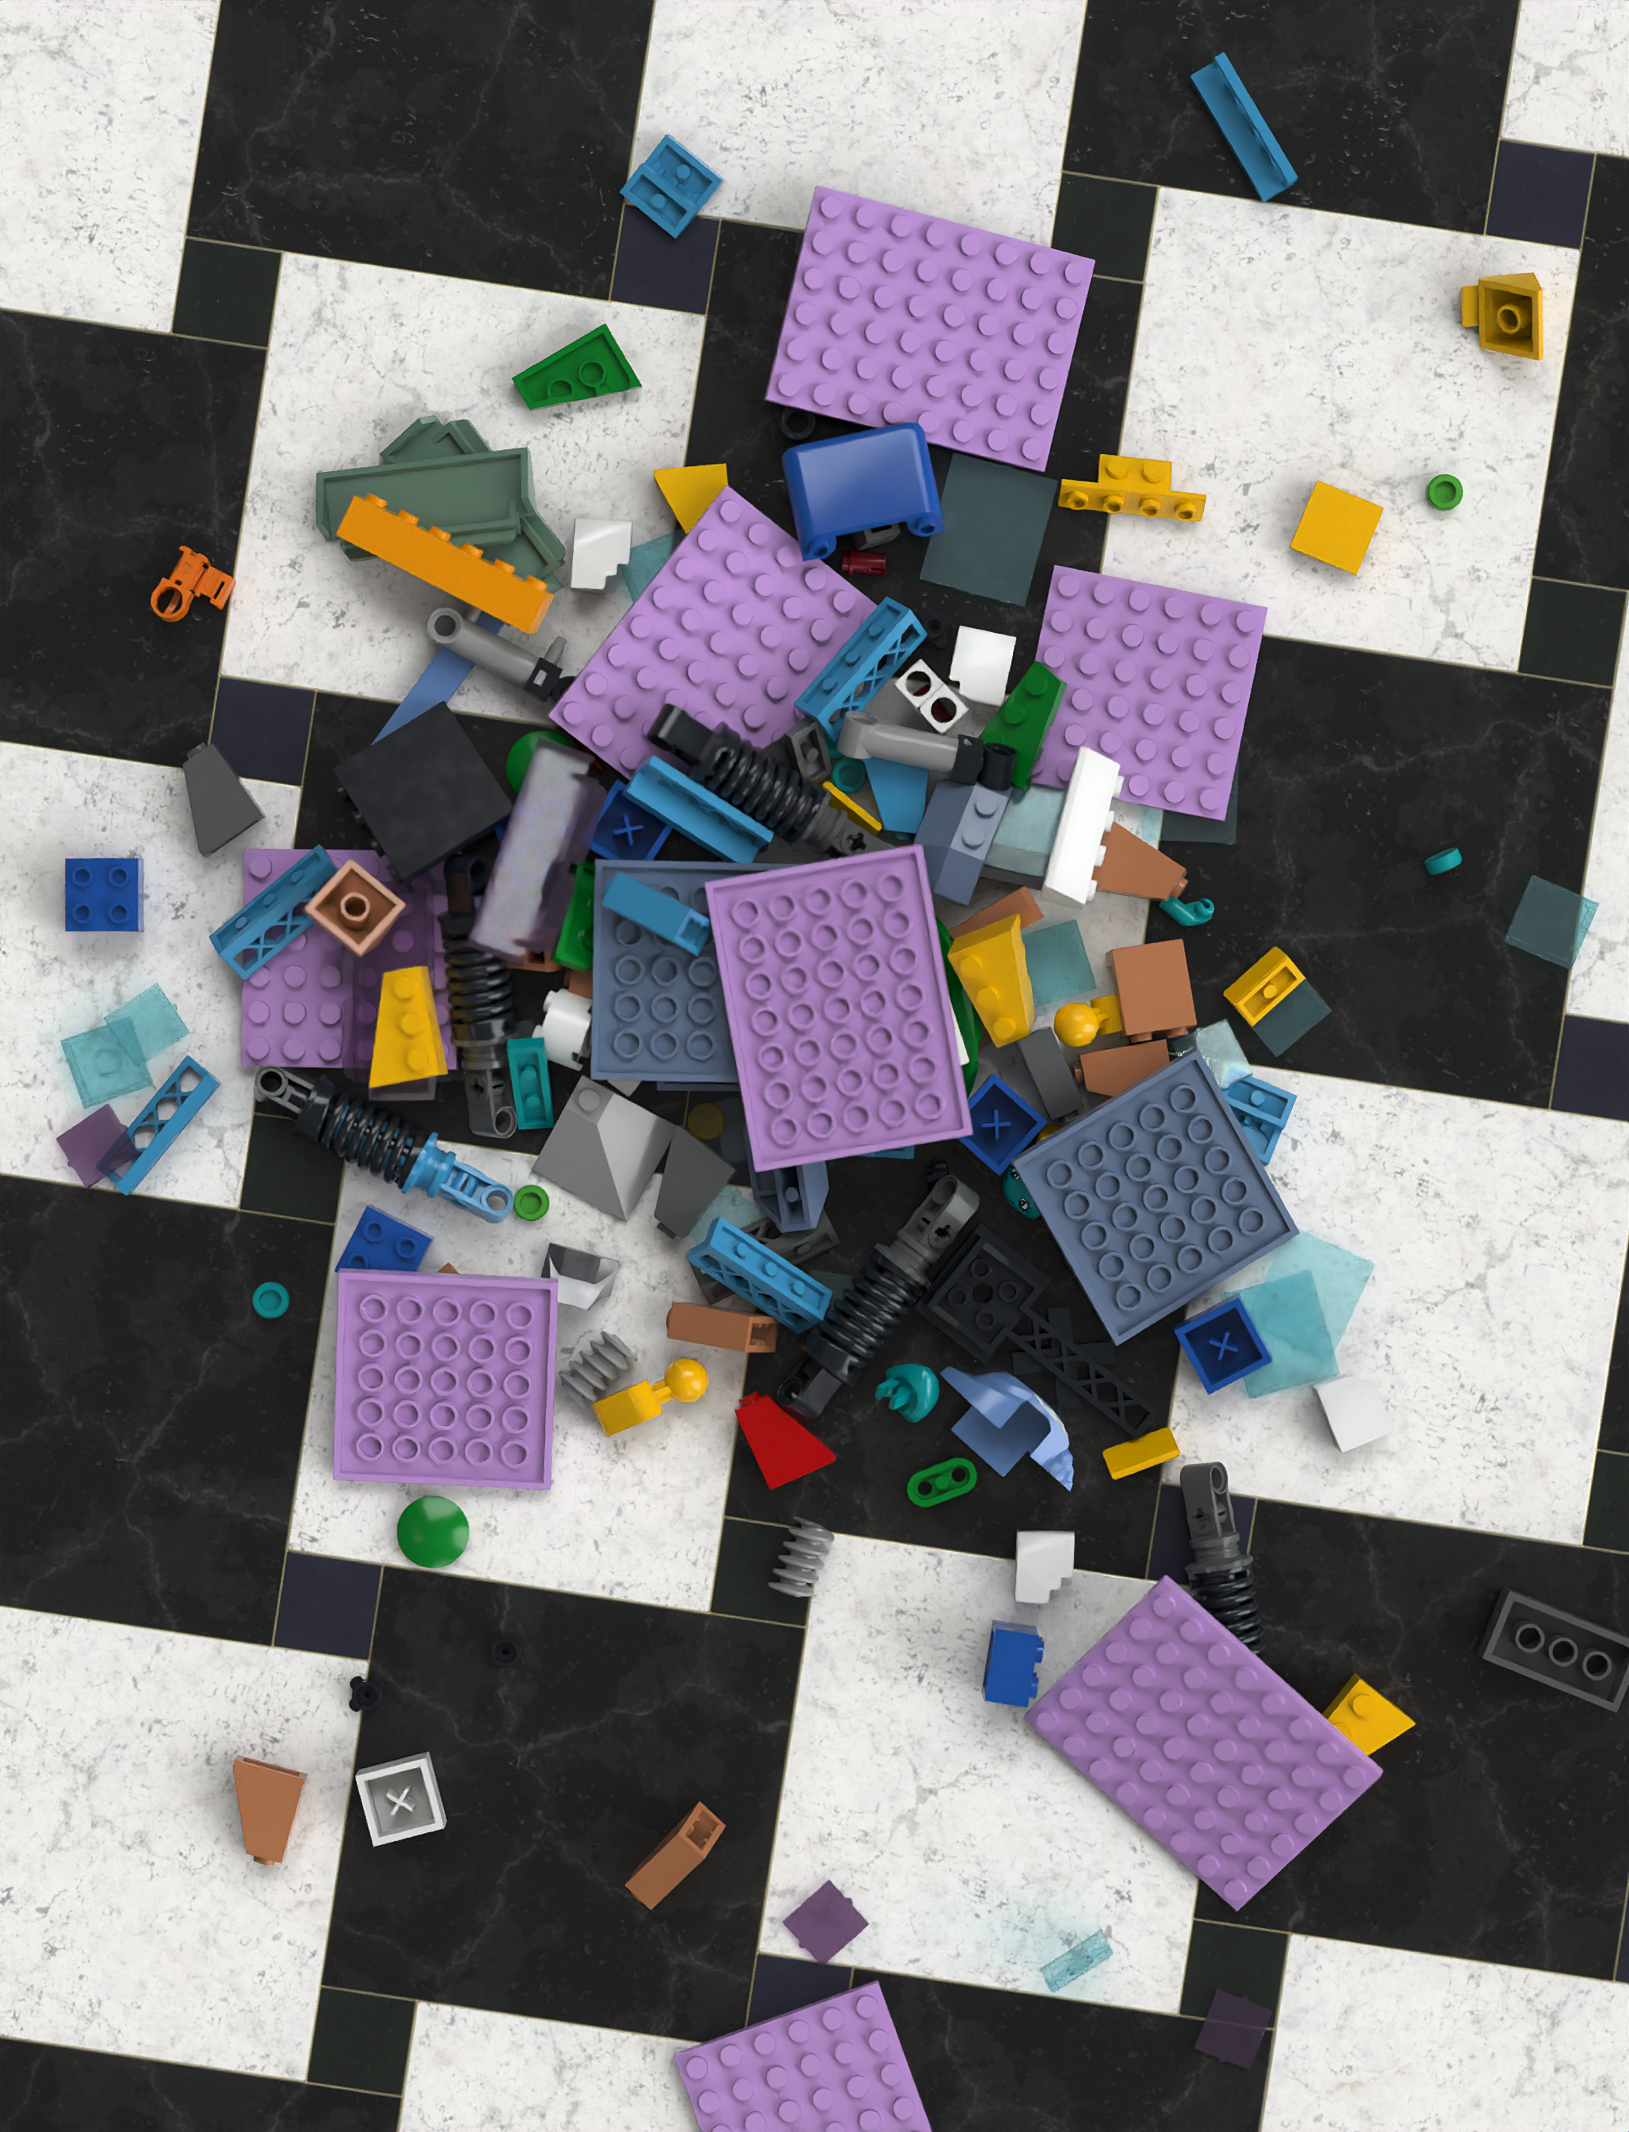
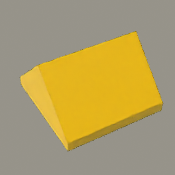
M1534 272L1479 278V348L1537 361L1543 359L1542 287Z

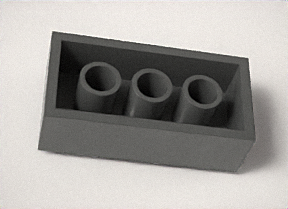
M1503 1586L1476 1653L1481 1658L1617 1713L1629 1685V1637Z

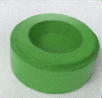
M1438 475L1426 487V500L1435 510H1452L1462 500L1463 487L1460 481L1452 475Z
M523 1186L514 1196L513 1208L516 1214L523 1220L536 1221L542 1218L549 1209V1196L540 1186Z

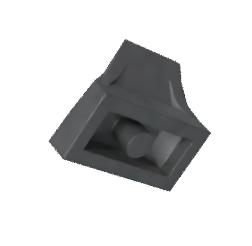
M807 716L789 729L782 737L763 748L764 753L773 755L776 762H784L788 769L796 770L799 777H807L811 782V787L831 774L832 765L823 731L814 720Z
M550 1242L541 1278L559 1279V1303L590 1310L601 1298L611 1296L620 1261Z

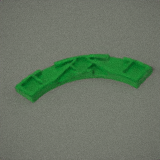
M935 915L949 998L969 1059V1063L961 1065L968 1100L979 1067L977 1055L978 1041L982 1040L981 1018L947 957L953 944L950 940L952 936Z

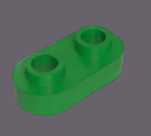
M953 1457L919 1470L907 1482L908 1496L914 1504L920 1507H930L967 1493L974 1487L977 1481L975 1466L964 1457ZM957 1468L963 1469L965 1471V1478L962 1481L953 1480V1470ZM923 1481H927L932 1485V1489L928 1494H921L918 1491V1485Z

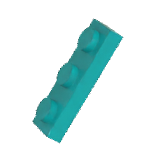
M544 1037L507 1039V1052L518 1130L554 1128L555 1116Z

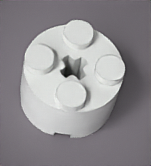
M561 988L558 993L550 991L543 1007V1011L547 1012L543 1026H536L532 1038L544 1037L547 1060L580 1071L584 1066L577 1063L580 1057L588 1058L591 1053L592 999L568 992V989Z

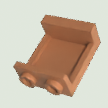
M1183 939L1112 949L1105 953L1107 967H1112L1122 1024V1030L1119 1031L1120 1039L1130 1037L1131 1044L1153 1040L1152 1034L1165 1032L1166 1038L1188 1035L1187 1029L1197 1025Z

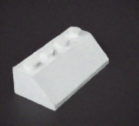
M1080 747L1075 759L1039 898L1040 900L1082 910L1085 901L1092 902L1097 881L1091 879L1094 866L1101 867L1106 846L1100 845L1103 831L1110 833L1115 811L1109 810L1112 797L1119 798L1124 777L1118 776L1120 764L1086 747Z

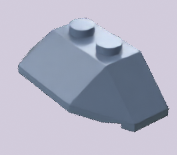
M950 778L938 781L913 845H923L928 880L933 896L964 908L968 907L1016 785L1012 781L1008 790H993L980 785L978 782L975 785L953 781Z
M745 1120L742 1129L753 1199L765 1214L777 1224L776 1227L781 1233L816 1228L829 1190L825 1160L756 1172L747 1120Z

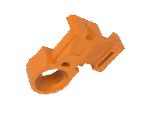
M181 546L179 550L183 555L169 580L162 578L151 596V606L154 612L162 620L168 622L178 621L188 613L194 595L200 597L203 594L211 598L209 602L217 609L222 610L236 584L233 577L211 567L210 561L204 555L196 554L192 549ZM222 582H223L224 585H223L222 589L220 590V592H219L217 598L215 599L214 597L216 596V594H217V592H218V590H219V588H220V586L222 585ZM174 590L175 592L169 606L164 613H161L158 610L160 596L167 591ZM182 595L181 608L177 612L173 613Z

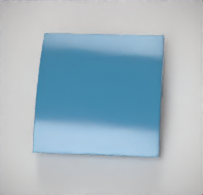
M666 134L645 163L638 167L620 193L676 239L709 201L725 179L673 136Z
M1230 1068L1221 1091L1262 1165L1267 1166L1280 1134L1286 1126L1297 1095Z

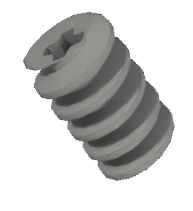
M603 1330L600 1334L604 1344L601 1345L592 1340L590 1342L594 1352L592 1355L582 1350L579 1352L583 1361L582 1365L570 1361L569 1365L573 1372L571 1375L563 1371L558 1372L563 1388L585 1410L587 1409V1404L584 1397L592 1401L598 1399L594 1387L606 1391L608 1385L605 1377L613 1381L619 1379L615 1367L627 1371L629 1365L626 1357L634 1361L638 1360L636 1355L615 1334L611 1335Z
M793 1517L801 1524V1527L789 1528L788 1532L796 1540L795 1542L783 1543V1546L791 1553L790 1555L778 1556V1559L786 1566L785 1569H773L772 1572L780 1578V1582H768V1586L795 1597L812 1596L814 1591L807 1583H816L819 1577L811 1569H822L824 1567L823 1561L817 1556H827L829 1549L822 1542H833L835 1537L825 1527L800 1517Z

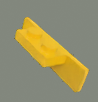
M1100 454L1097 483L1062 479L1058 505L1074 510L1086 509L1105 511L1110 514L1123 513L1142 515L1147 518L1160 517L1178 519L1184 522H1200L1203 518L1207 494L1170 491L1171 461Z

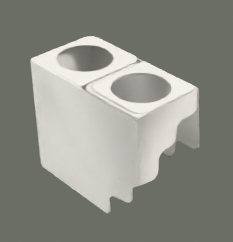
M575 519L571 591L603 595L607 592H616L619 580H630L632 521Z
M960 625L949 678L960 682L959 693L968 696L967 700L969 703L995 708L1002 707L1016 637Z
M921 659L912 665L891 687L935 734L945 736L968 711V708ZM923 671L928 674L931 679V688L926 695L917 697L908 692L906 689V679L910 673ZM938 698H949L956 705V715L948 723L937 722L931 715L932 703Z
M1339 1373L1311 1385L1321 1411L1325 1416V1421L1336 1448L1341 1453L1394 1432L1374 1382L1364 1385L1358 1375L1348 1377L1346 1374Z
M1017 1530L1015 1602L1047 1604L1049 1598H1057L1059 1596L1061 1585L1070 1586L1072 1584L1074 1531Z

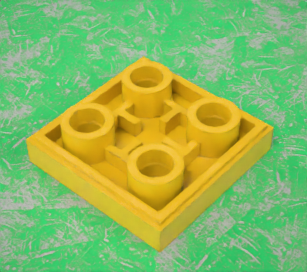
M1317 480L1289 549L1356 576L1384 507Z

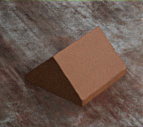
M350 858L307 904L303 912L360 958L379 945L407 904Z

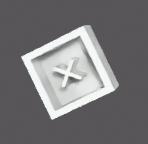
M429 1752L358 1770L355 1778L373 1846L436 1831L445 1827L447 1819Z

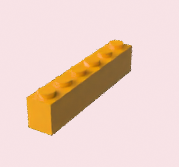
M368 493L366 498L354 495L336 533L337 536L527 634H536L554 597V594L545 590L548 585L547 583L531 575H528L525 580L513 574L516 569L514 566L497 558L494 563L482 558L483 550L466 542L461 547L449 541L452 535L432 525L430 531L418 525L420 518L400 509L398 514L386 509L385 507L388 502L376 495Z

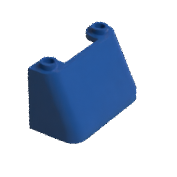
M901 423L802 444L788 449L782 455L781 462L786 490L803 562L823 559L831 554L836 548L835 536L898 522L907 521L908 528L914 535L926 537L945 532L943 513L925 433L922 426L917 423Z

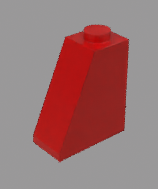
M756 1391L738 1400L741 1406L735 1408V1414L770 1490L836 1461L833 1450L768 1393L760 1397L759 1392Z

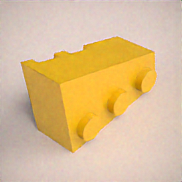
M1019 913L955 938L947 955L996 1048L1029 1036L1037 1018L1030 976L1027 974L1025 945L1022 943Z
M416 966L385 972L369 1088L448 1074L428 966Z
M1356 1674L1351 1677L1322 1714L1367 1756L1416 1725L1407 1714Z

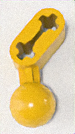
M1116 993L1090 1000L1091 1007L1082 1002H1069L1058 1009L1054 1017L1053 1027L1058 1039L1066 1046L1083 1047L1095 1039L1097 1032L1098 1036L1121 1031L1122 1024Z
M684 1357L676 1359L669 1364L664 1373L663 1380L650 1385L648 1379L592 1403L591 1406L605 1436H612L661 1414L663 1411L660 1405L674 1399L677 1402L686 1404L696 1402L704 1395L708 1388L709 1378L707 1370L702 1363L693 1358Z

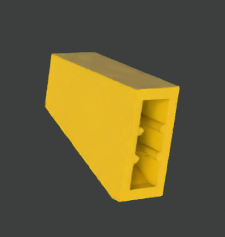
M726 464L653 470L654 479L685 535L691 530L722 488L728 485Z

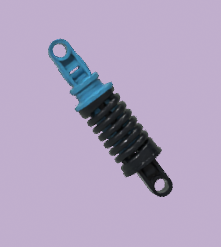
M276 1065L264 1066L257 1072L253 1088L256 1099L260 1103L295 1120L292 1136L296 1138L306 1137L313 1145L320 1143L321 1148L325 1151L333 1148V1154L336 1157L340 1158L345 1155V1160L349 1164L357 1162V1166L361 1170L370 1168V1173L374 1177H378L384 1172V1181L388 1184L394 1181L397 1183L401 1193L405 1195L414 1187L421 1188V1190L426 1191V1196L433 1199L438 1195L450 1204L469 1211L489 1223L503 1222L509 1216L514 1204L512 1191L507 1186L485 1176L476 1168L455 1160L456 1153L452 1151L446 1153L444 1150L436 1147L437 1133H431L423 1128L415 1129L410 1121H404L401 1127L398 1128L401 1121L399 1115L393 1114L386 1121L388 1110L385 1108H380L376 1115H373L376 1104L368 1101L362 1109L361 1106L364 1098L360 1095H355L350 1103L351 1091L347 1088L343 1090L338 1089L336 1082L330 1080L325 1074L321 1076L315 1085H312ZM267 1078L277 1080L281 1087L276 1092H267L261 1087L260 1083ZM468 1182L463 1192H461L460 1190L464 1183ZM492 1196L500 1197L504 1200L506 1208L501 1211H494L487 1205V1199Z

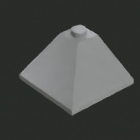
M582 1075L532 1170L627 1222L668 1148L677 1126L604 1085Z

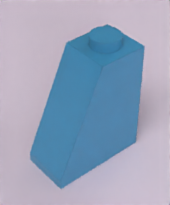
M875 757L862 759L884 831L892 832L891 839L913 841V837L917 835L924 818L929 770Z
M619 871L616 877L608 882L604 890L602 905L696 956L699 955L713 929L712 922L692 908Z

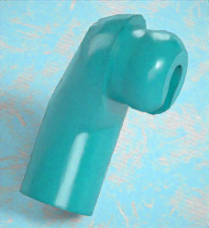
M1171 896L1167 902H1161L1158 906L1180 925L1186 927L1206 923L1212 918L1214 912V904L1206 898H1202L1198 902L1183 904Z

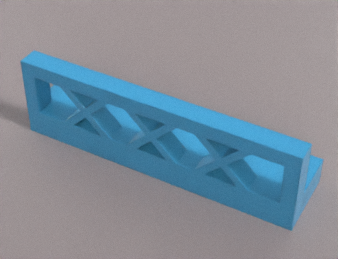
M1224 52L1214 58L1211 64L1192 74L1189 79L1260 200L1264 203L1293 186L1298 176Z
M886 596L794 702V706L800 713L814 720L827 738L836 742L840 735L845 713L848 711L861 712L928 634L911 609ZM910 626L913 633L904 643L900 644L902 634ZM888 654L886 664L881 670H877L878 661ZM864 681L862 692L857 697H854L855 688L860 682ZM841 708L840 717L831 726L828 719L837 709Z
M654 755L638 765L622 794L727 863H752L758 850L768 844L774 835L772 831Z
M318 844L209 936L217 954L244 980L315 922L307 914L292 916V911L298 903L310 902L320 892L321 884L340 870L334 864L328 852ZM283 925L282 934L276 939H264L265 931L271 926ZM256 948L255 956L243 966L234 958L244 949Z
M187 1055L96 1168L116 1183L115 1187L126 1196L131 1195L222 1082ZM190 1066L203 1079L193 1091L181 1092L180 1076ZM175 1084L176 1093L167 1094V1092ZM182 1096H188L184 1103H182ZM177 1097L178 1110L168 1120H159L158 1103L162 1098ZM153 1112V1121L144 1122L149 1114ZM159 1124H166L160 1131ZM154 1125L155 1138L148 1147L136 1148L134 1136L136 1130L140 1126ZM130 1139L131 1149L121 1150ZM136 1152H143L137 1159ZM131 1153L132 1166L123 1177H120L108 1167L117 1154Z
M721 1216L712 1220L705 1241L688 1250L685 1258L797 1334L823 1321L833 1291ZM708 1254L717 1261L710 1260L706 1258L704 1255ZM734 1275L741 1276V1277H743L744 1279H738V1278L735 1277ZM762 1294L770 1295L773 1298H767ZM791 1313H797V1314H799L800 1316H802L803 1318L798 1319L797 1317H795V1316L792 1315Z

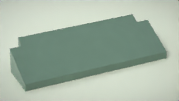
M433 415L418 418L379 455L386 464L490 452L492 450L469 420L450 421L443 427L437 417ZM538 511L537 516L520 518L521 534H516L512 542L477 547L484 551L481 556L482 558L492 563L497 558L514 566L516 569L513 574L525 580L528 575L542 580L548 584L545 590L552 594L557 593L564 587L553 572L565 564L563 558L566 555V549Z
M528 447L321 472L316 475V525L326 542L340 540V547L348 559L353 562L381 559L336 535L354 495L365 498L368 493L376 495L388 502L385 507L386 509L396 514L402 509L420 518L418 525L429 531L433 525L450 533L452 536L449 541L461 547L464 542L475 547L510 543L515 539L516 534H521L520 518L537 516L531 452Z

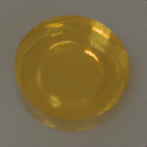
M703 1103L695 1106L688 1116L690 1131L697 1138L704 1140L720 1135L726 1124L724 1112L713 1103Z

